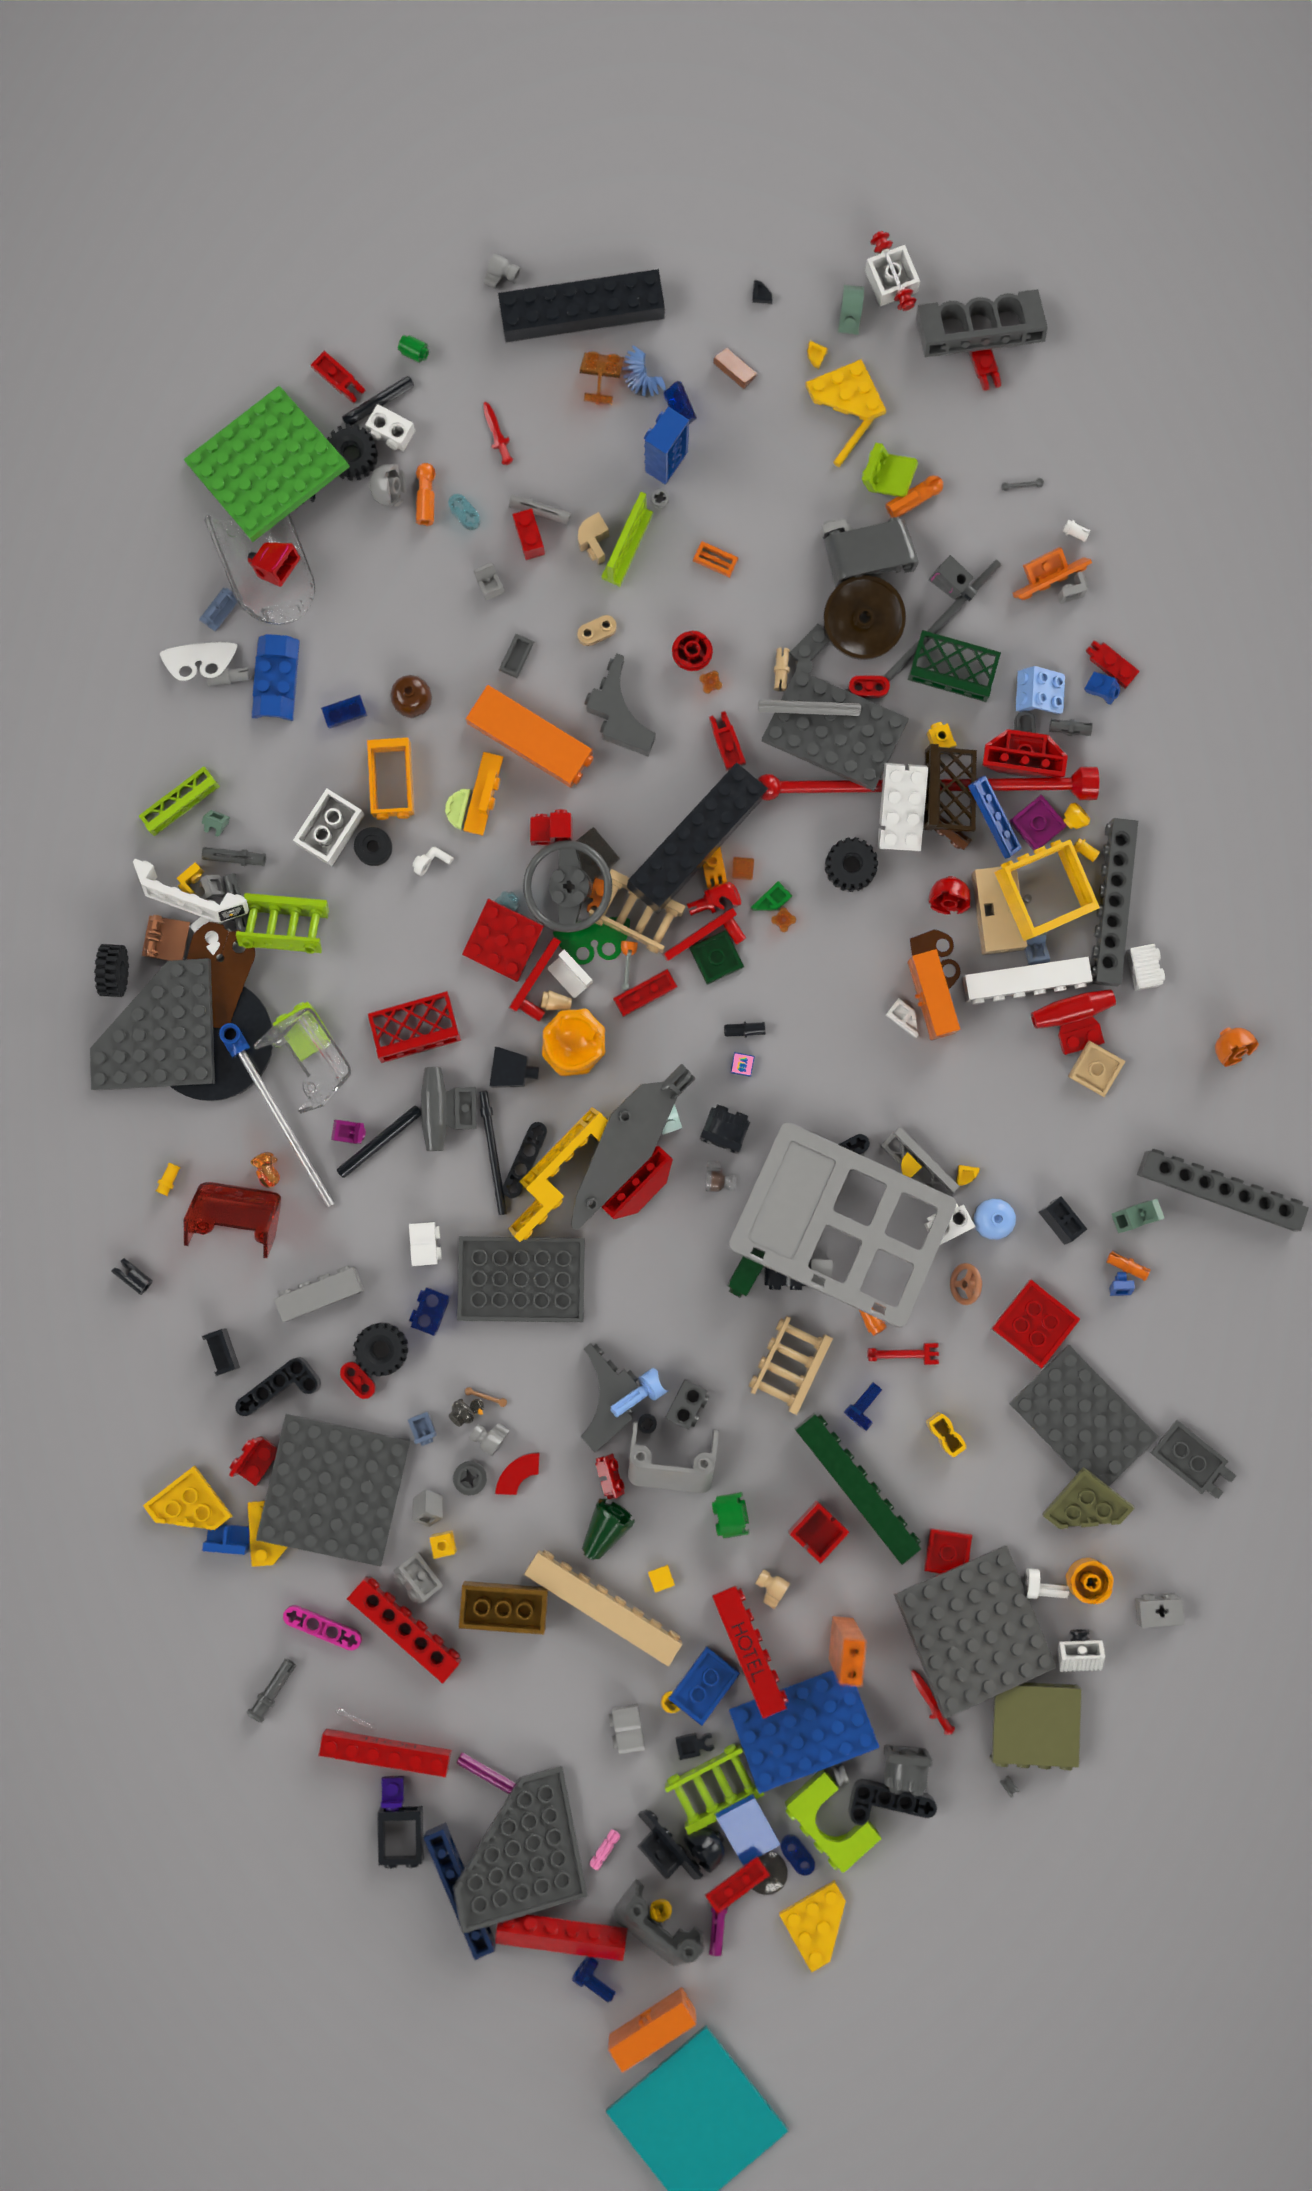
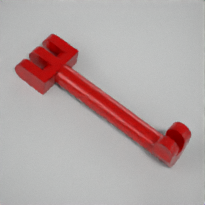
M923 1343L924 1350H877V1348H868L867 1359L868 1361H877V1359L924 1358L925 1365L939 1364V1360H931V1356H939V1352L930 1351V1348H938L939 1343Z

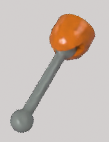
M621 942V951L626 955L624 984L621 986L623 991H628L630 988L628 984L630 956L637 952L638 942Z

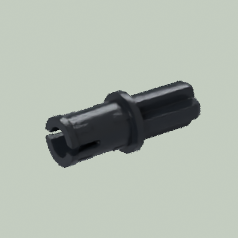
M744 1021L742 1024L724 1025V1035L726 1037L744 1036V1038L750 1035H765V1022L746 1023Z

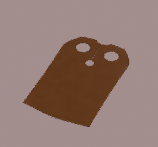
M208 922L193 934L187 960L211 959L213 1027L221 1028L224 1024L231 1022L240 994L254 962L256 951L255 947L246 948L242 953H236L232 947L233 943L237 940L236 931H228L222 924ZM209 931H215L219 937L217 942L220 943V946L214 955L206 947L210 945L205 939V935ZM222 954L224 960L222 962L217 961V955Z

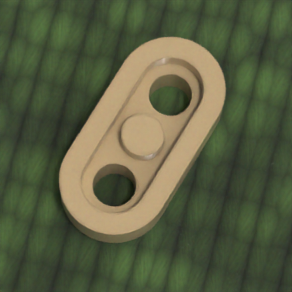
M604 615L582 625L577 633L579 642L584 646H592L613 636L617 629L615 619L609 615ZM606 622L610 624L608 628H604L602 625ZM586 631H590L592 633L588 637L584 635Z

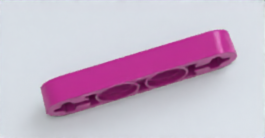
M292 1605L283 1614V1620L287 1625L344 1649L352 1651L357 1649L362 1643V1635L359 1631L300 1606ZM295 1610L296 1616L302 1618L306 1614L307 1617L304 1619L303 1625H300L299 1623L302 1620L295 1618L294 1621H291V1616L288 1613H292ZM308 1619H317L319 1623L318 1628L310 1629L307 1625ZM329 1626H335L338 1629L336 1637L328 1636L327 1628ZM344 1630L346 1631L344 1636L351 1637V1635H355V1640L358 1642L350 1645L348 1639L343 1638L341 1642L339 1638Z

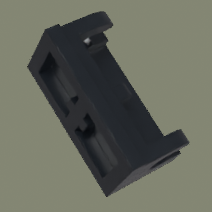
M1062 1196L1051 1201L1048 1206L1039 1211V1214L1064 1245L1073 1242L1087 1230L1086 1226Z

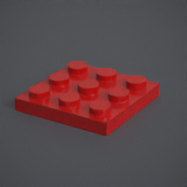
M488 898L462 955L518 982L545 926Z
M1029 1279L991 1329L1038 1367L1043 1368L1080 1321V1318Z

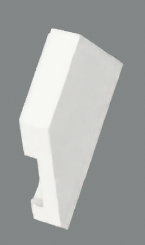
M898 998L886 1013V1016L917 1038L915 1010Z

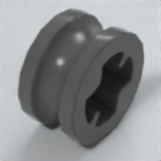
M1008 1775L1005 1781H1000L1011 1798L1015 1792H1020Z

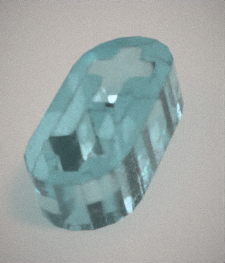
M452 495L448 501L452 514L466 529H477L480 525L478 512L463 495ZM455 501H457L458 503L461 502L463 508L462 511L458 506L454 508ZM466 514L471 518L474 517L475 522H468Z

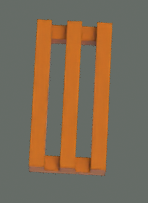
M701 541L693 561L730 578L739 558ZM704 548L712 553H715L723 558H726L732 561V563L730 564L726 561L719 559L718 557L712 556L702 551V549ZM699 556H702V557H704V558H706V559H708V560H711V561H713V562H715V563H717V564H719V565H722V566L728 568V570L725 569V568H723V567H720V566H718V565H716V564H714V563H712V562H709V561H707V560H705V559H703V558H701V557H699Z

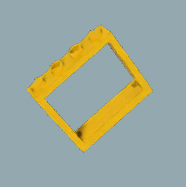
M1071 839L1063 843L1061 840L1052 842L1049 849H1046L1045 846L1033 851L1035 855L1032 856L1026 853L1017 857L1018 862L1013 864L1012 860L1000 865L1002 869L994 872L1023 941L1034 938L1100 908ZM1058 852L1081 907L1034 927L1011 872Z

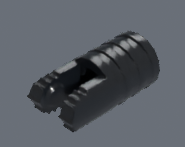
M123 1258L120 1262L130 1271L129 1274H124L116 1267L111 1272L138 1294L142 1295L151 1286L153 1281Z

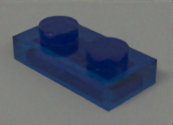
M676 381L663 392L668 406L689 419V424H691L697 417L682 382Z
M360 695L321 708L329 729L368 716Z

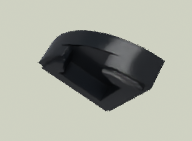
M754 280L752 303L772 304L771 291L761 281Z

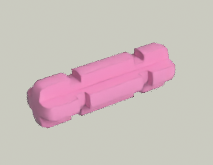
M610 1830L607 1839H604L596 1851V1856H593L590 1860L589 1865L593 1869L598 1871L603 1865L602 1861L607 1859L614 1848V1843L616 1844L620 1839V1834L616 1830Z

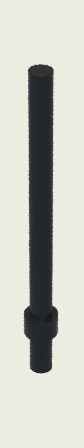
M488 1091L479 1092L482 1106L480 1113L484 1119L499 1215H505L507 1210L492 1123L493 1109L489 1104Z

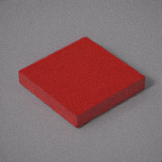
M930 1528L924 1571L941 1574L968 1562L973 1535Z

